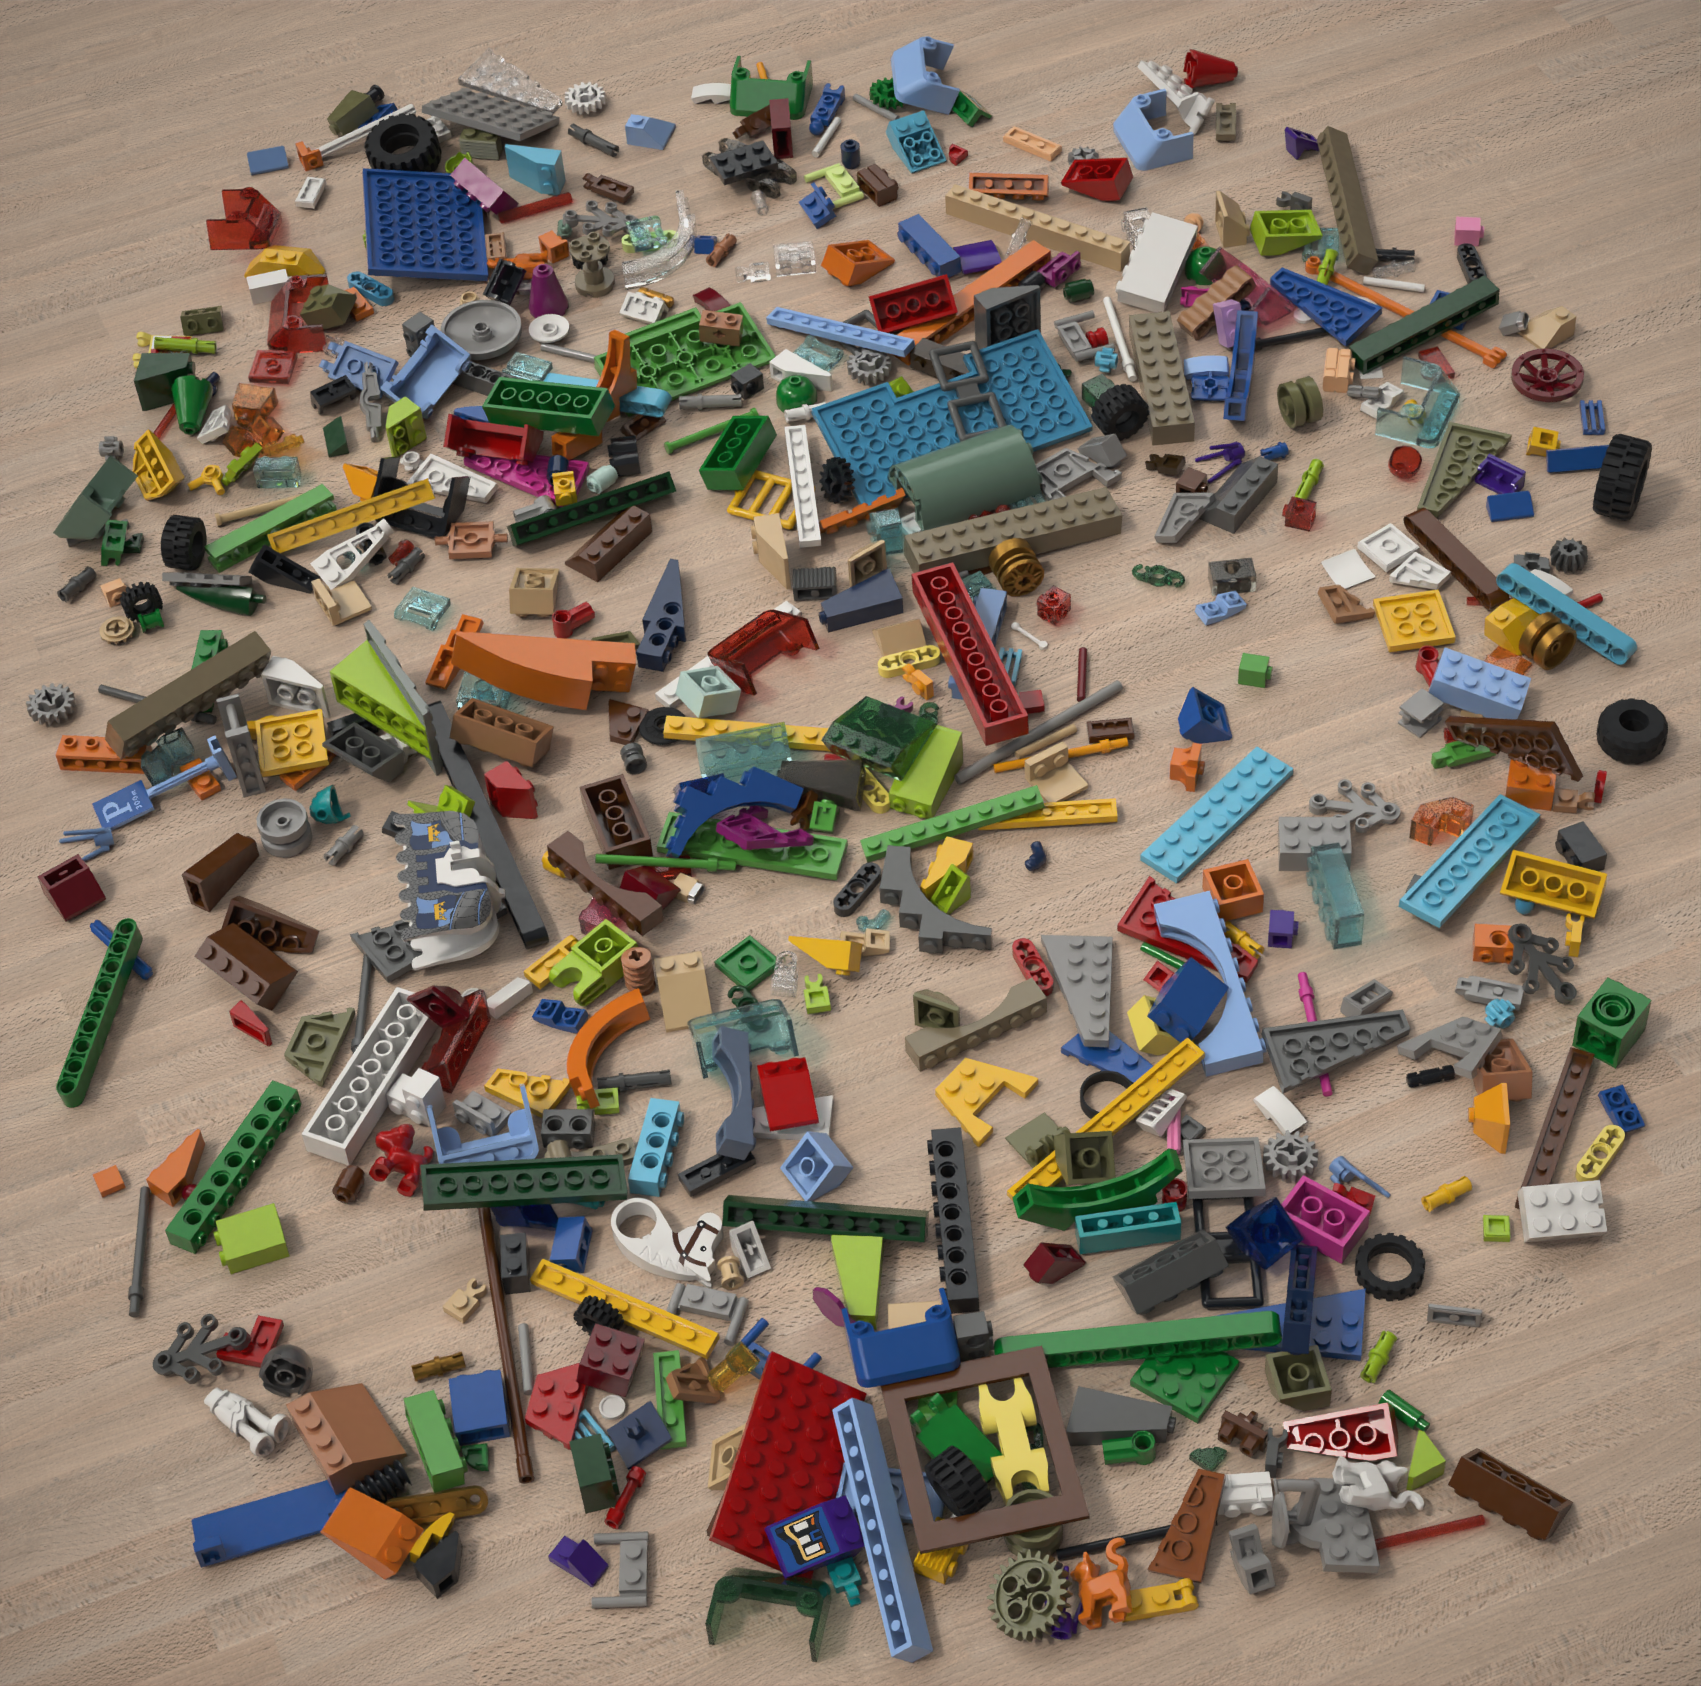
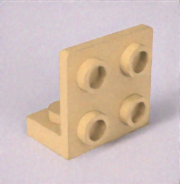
M320 579L311 581L315 599L333 626L372 610L371 604L355 581L348 582L332 590L329 589L328 585L324 586Z
M1063 741L1025 760V779L1031 786H1038L1040 794L1046 803L1062 802L1088 788V783L1068 762V746Z

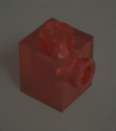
M1292 496L1289 504L1284 505L1282 517H1285V526L1310 532L1316 518L1317 502Z

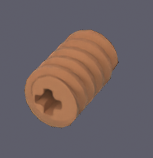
M644 947L627 949L621 956L626 988L629 991L639 988L641 995L647 996L652 993L656 985L650 950Z

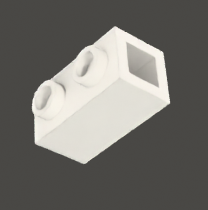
M286 269L247 277L253 305L292 296L290 288H294L292 276L287 277Z

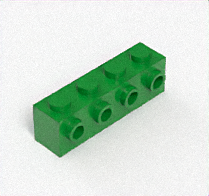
M200 630L191 670L228 648V640L224 639L222 630ZM214 703L208 710L204 711V713H212Z

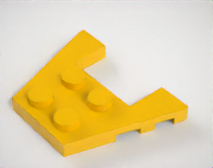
M965 1058L935 1089V1095L948 1112L960 1122L961 1128L965 1133L968 1132L973 1138L974 1144L980 1147L993 1133V1127L977 1118L976 1115L1004 1086L1025 1099L1038 1085V1078Z

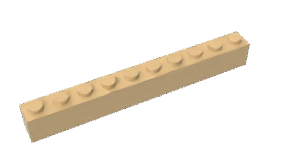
M956 184L945 195L946 214L1029 242L1034 240L1044 247L1059 252L1063 251L1068 255L1078 251L1081 253V259L1119 272L1129 262L1130 241Z

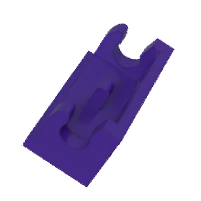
M1490 453L1477 468L1481 472L1475 477V483L1497 494L1519 492L1524 487L1526 471Z

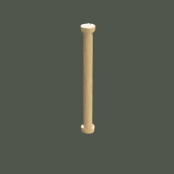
M302 494L221 515L216 513L217 525L221 526L224 522L274 510Z

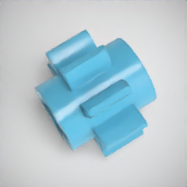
M1103 347L1102 351H1097L1095 366L1100 367L1099 371L1110 373L1111 369L1117 368L1118 354L1114 353L1113 348Z
M1494 999L1485 1008L1487 1014L1485 1021L1497 1028H1507L1515 1020V1014L1512 1012L1515 1010V1007L1509 1000Z

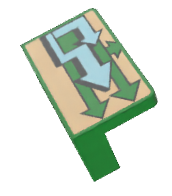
M960 90L952 110L966 124L973 127L981 115L989 119L992 117L973 96Z

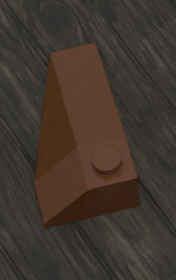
M242 896L231 899L222 928L235 923L271 951L289 953H313L320 930Z

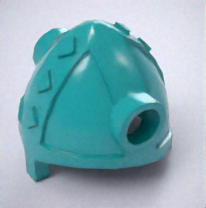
M330 785L317 792L309 807L310 816L317 822L325 824H336L351 817L350 813L343 815L334 785Z

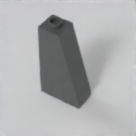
M1078 1386L1066 1433L1070 1446L1102 1445V1440L1132 1437L1138 1431L1150 1432L1154 1436L1155 1443H1166L1168 1433H1174L1176 1418L1172 1417V1406Z

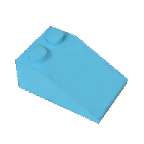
M505 145L510 178L541 194L560 195L566 182L561 150Z

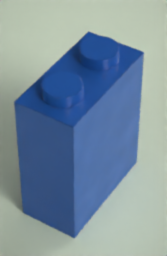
M486 1370L478 1374H463L456 1378L448 1379L454 1432L459 1446L511 1437L501 1370Z

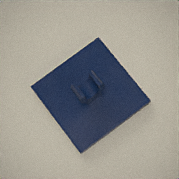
M651 1400L607 1430L628 1470L673 1440Z

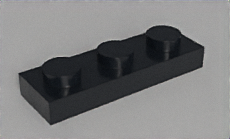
M751 1151L745 1160L716 1154L678 1173V1179L689 1196L692 1197L755 1165L756 1159Z

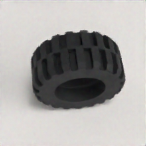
M401 113L399 116L392 115L386 120L379 121V125H375L371 129L365 142V152L371 169L435 172L442 158V150L435 128L425 118L421 116L416 117L415 114L409 113V115ZM406 146H415L408 152L402 154H392L399 148Z
M1616 434L1612 437L1603 459L1594 493L1593 511L1596 514L1622 521L1630 520L1633 517L1644 487L1651 459L1652 444L1648 440L1624 434Z

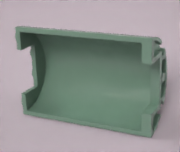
M1006 425L895 464L890 467L888 478L896 490L903 488L915 505V521L922 531L958 523L1039 494L1040 484L1043 482L1032 456L1033 448L1029 442L1026 443L1021 429H1016L1013 425Z

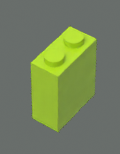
M275 1203L216 1221L218 1231L213 1233L217 1246L222 1245L223 1251L219 1252L222 1266L228 1265L230 1274L290 1257Z

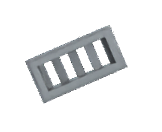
M1374 979L1345 996L1340 1011L1346 1017L1371 1014L1389 999L1393 992Z

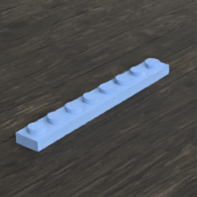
M776 307L766 317L768 325L885 352L899 357H905L915 347V341L911 338Z

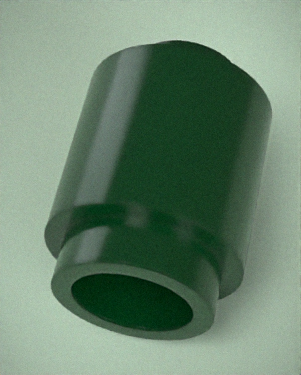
M1084 278L1066 283L1065 288H1063L1065 300L1073 303L1090 298V296L1094 295L1092 281Z

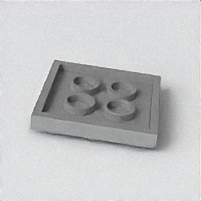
M1258 1137L1183 1140L1189 1199L1266 1195Z

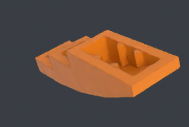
M462 614L456 630L452 629L446 644H441L425 681L426 685L442 689L448 688L460 670L459 667L451 664L456 631L480 633L484 624L482 619Z

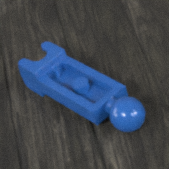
M830 83L825 85L823 94L810 117L809 130L813 135H820L824 130V126L830 125L839 106L844 102L845 88L843 85L839 86L836 90L830 89Z

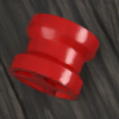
M1103 327L1098 328L1095 332L1088 331L1085 334L1092 349L1109 344L1107 333Z

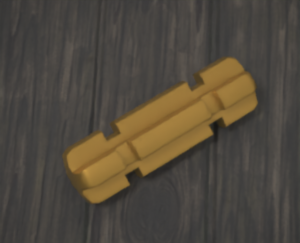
M640 287L637 291L649 298L659 297L663 299L668 308L674 305V298L672 296H665L663 293L649 290L645 287Z

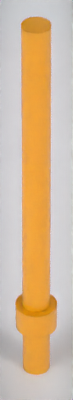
M1127 737L1111 741L1105 739L1100 740L1096 744L1068 749V758L1098 752L1102 754L1109 753L1113 749L1127 747L1128 740ZM1030 757L993 764L994 772L999 773L1025 767V760Z

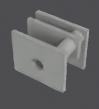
M1422 688L1399 707L1401 709L1399 715L1402 716V719L1398 721V724L1418 738H1421L1442 720L1439 713L1443 711L1441 706L1444 705V702Z

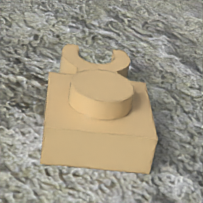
M475 1278L470 1279L465 1292L458 1288L442 1306L444 1312L464 1324L480 1306L477 1299H481L487 1294V1286L483 1284L481 1288L474 1289L477 1286V1281Z

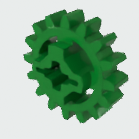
M885 77L884 81L877 79V83H872L869 95L874 105L879 104L880 108L886 107V109L890 107L896 109L897 106L903 107L905 103L895 98L893 78L887 80Z

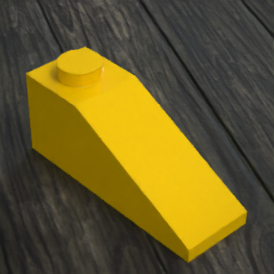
M789 936L788 941L826 968L836 970L835 974L850 976V971L859 972L862 943Z

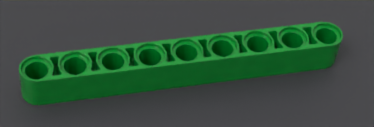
M131 918L122 919L115 927L56 1084V1090L66 1107L75 1108L84 1101L141 947L143 936L136 922Z

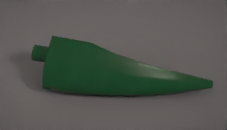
M234 585L209 588L176 586L178 591L201 603L241 615L251 616L255 612L258 603H266V595H260L253 588Z

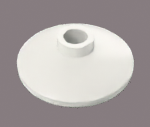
M556 314L539 316L529 326L530 336L542 343L559 341L569 332L568 321Z

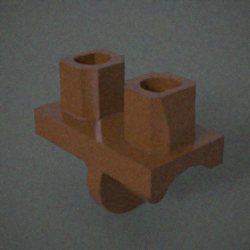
M1225 1410L1221 1416L1218 1440L1226 1445H1230L1234 1438L1241 1440L1239 1450L1251 1458L1258 1450L1263 1452L1267 1447L1266 1438L1268 1432L1262 1430L1264 1425L1257 1422V1412L1251 1411L1248 1416L1240 1412L1236 1416Z

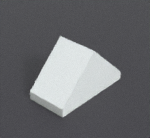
M754 1221L729 1230L732 1251L739 1258L740 1266L747 1278L771 1269Z

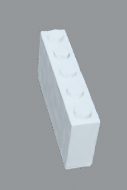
M1152 212L1149 220L1146 219L1144 222L1143 234L1138 235L1136 250L1131 251L1129 266L1125 265L1123 279L1117 283L1115 290L1118 293L1117 301L1152 312H1165L1184 269L1188 255L1197 239L1198 226Z

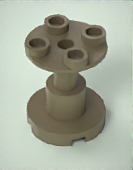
M590 232L588 235L570 242L571 256L577 261L585 262L583 269L575 276L576 290L585 297H587L586 294L593 295V298L605 296L612 291L613 284L615 285L613 272L609 268L603 267L599 261L609 253L610 244L598 232Z

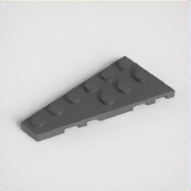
M1403 1009L1268 1027L1263 1028L1261 1035L1264 1039L1282 1094L1409 1035L1410 1026Z

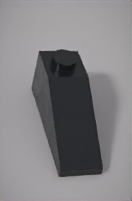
M265 544L248 573L268 584L309 594L313 591L311 581L320 579V576Z

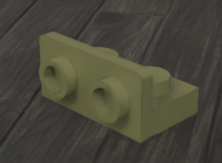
M222 306L182 311L180 319L184 336L223 331Z

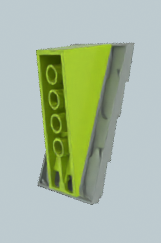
M368 620L363 624L367 640L329 671L336 700L422 754L435 775L438 776L442 772L443 761L438 752L440 748L435 738V727L431 722L433 721L431 710L416 692V685L402 670L399 660L386 646V639Z

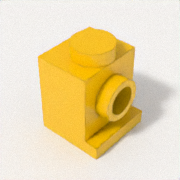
M1533 426L1528 438L1526 455L1534 454L1546 457V450L1559 449L1561 440H1558L1559 432Z
M573 471L553 473L556 506L576 503L577 494Z

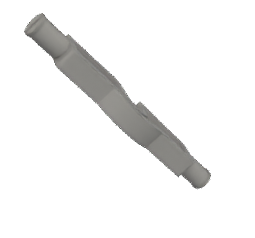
M368 362L364 363L365 372L362 373L363 390L360 394V408L365 415L366 429L371 434V441L374 442L375 439L378 442L380 440L379 431H381V404L370 403L369 401L380 399V390L377 382V373L373 372V364L369 362L368 369Z

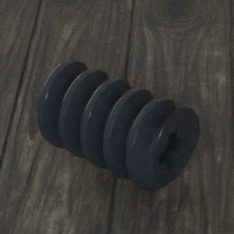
M395 1459L393 1460L394 1469L386 1464L383 1466L384 1474L379 1470H375L374 1479L369 1475H365V1485L356 1480L355 1490L375 1500L379 1498L385 1503L387 1502L386 1494L389 1493L393 1498H396L397 1488L406 1493L405 1484L409 1483L411 1486L412 1484L402 1464Z

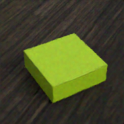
M1483 1215V1240L1487 1242H1510L1509 1216Z

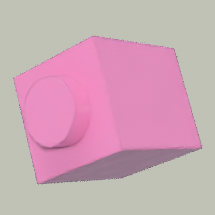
M1456 217L1454 245L1459 246L1468 243L1473 246H1479V239L1484 237V226H1480L1481 218Z

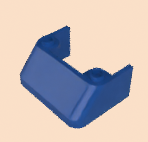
M939 1288L941 1305H934L925 1312V1322L874 1332L872 1324L868 1322L857 1321L850 1324L847 1308L841 1309L857 1383L861 1387L871 1388L955 1370L960 1366L961 1359L944 1288Z

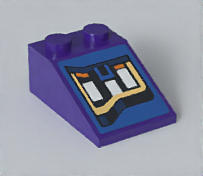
M846 1495L822 1502L764 1528L785 1579L855 1557L865 1548L862 1532Z

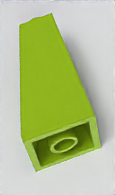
M919 720L889 791L890 809L924 819L935 816L954 781V775L959 772L963 764L962 732Z

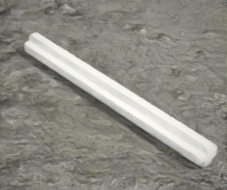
M409 104L317 149L321 151L322 158L329 156L366 138L375 125H379V121L386 120L389 116H399L401 113L409 115V113L416 114L413 104Z

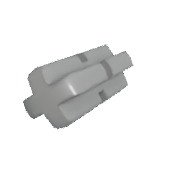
M1350 385L1348 386L1347 395L1359 398L1380 399L1383 391L1379 387Z

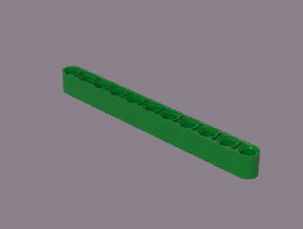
M1261 1311L1007 1336L995 1340L994 1355L1042 1345L1048 1368L1271 1347L1282 1341L1279 1315L1273 1311Z

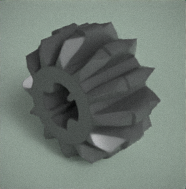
M1564 537L1562 541L1556 540L1550 551L1551 565L1555 566L1556 570H1564V573L1571 571L1574 574L1576 570L1582 571V568L1588 561L1587 546L1583 545L1582 541L1576 542L1574 538L1567 540Z

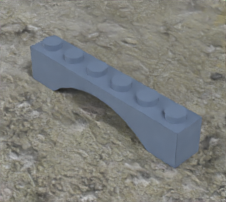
M720 1026L712 1040V1059L721 1069L730 1087L732 1111L716 1133V1154L745 1160L749 1152H752L756 1145V1137L753 1136L755 1118L752 1117L754 1099L751 1098L753 1080L750 1079L752 1062L749 1060L751 1044L748 1041V1032Z

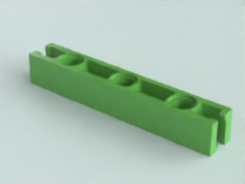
M321 484L204 546L206 553L210 555L207 557L209 563L220 573L258 553L264 544L268 547L271 546L268 534L336 511V505L332 502L334 500L333 494Z

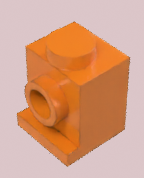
M552 230L538 236L540 250L542 253H548V260L552 264L570 256L567 240H563L561 236H557Z

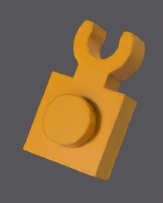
M909 663L902 667V670L905 672L902 675L903 679L906 682L912 683V689L917 695H921L926 700L934 697L933 681L919 669L915 670Z

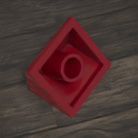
M649 866L626 870L620 885V889L647 893L662 905V911L681 891L679 887Z

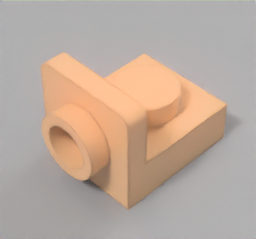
M121 578L100 585L110 608L121 604V594L126 592L125 589L127 588Z

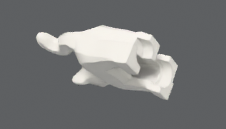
M1343 1456L1338 1458L1332 1472L1334 1482L1340 1485L1350 1484V1486H1342L1339 1496L1342 1503L1367 1508L1372 1511L1401 1509L1408 1501L1413 1503L1418 1510L1424 1508L1423 1498L1414 1491L1402 1492L1397 1498L1391 1496L1390 1491H1398L1397 1483L1400 1477L1408 1472L1407 1468L1397 1467L1395 1463L1386 1459L1375 1465L1369 1462L1350 1463Z

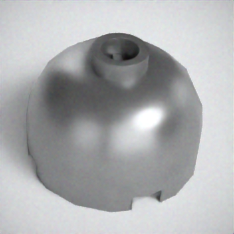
M291 1344L279 1345L265 1355L260 1367L259 1378L263 1380L264 1388L275 1395L289 1397L290 1393L298 1392L299 1395L309 1388L313 1374L312 1362L308 1354L300 1347Z

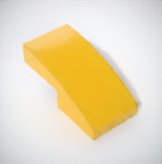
M449 1512L443 1515L424 1531L410 1551V1561L416 1563L417 1559L428 1551L432 1542L438 1544L443 1537L448 1536L455 1523V1514Z

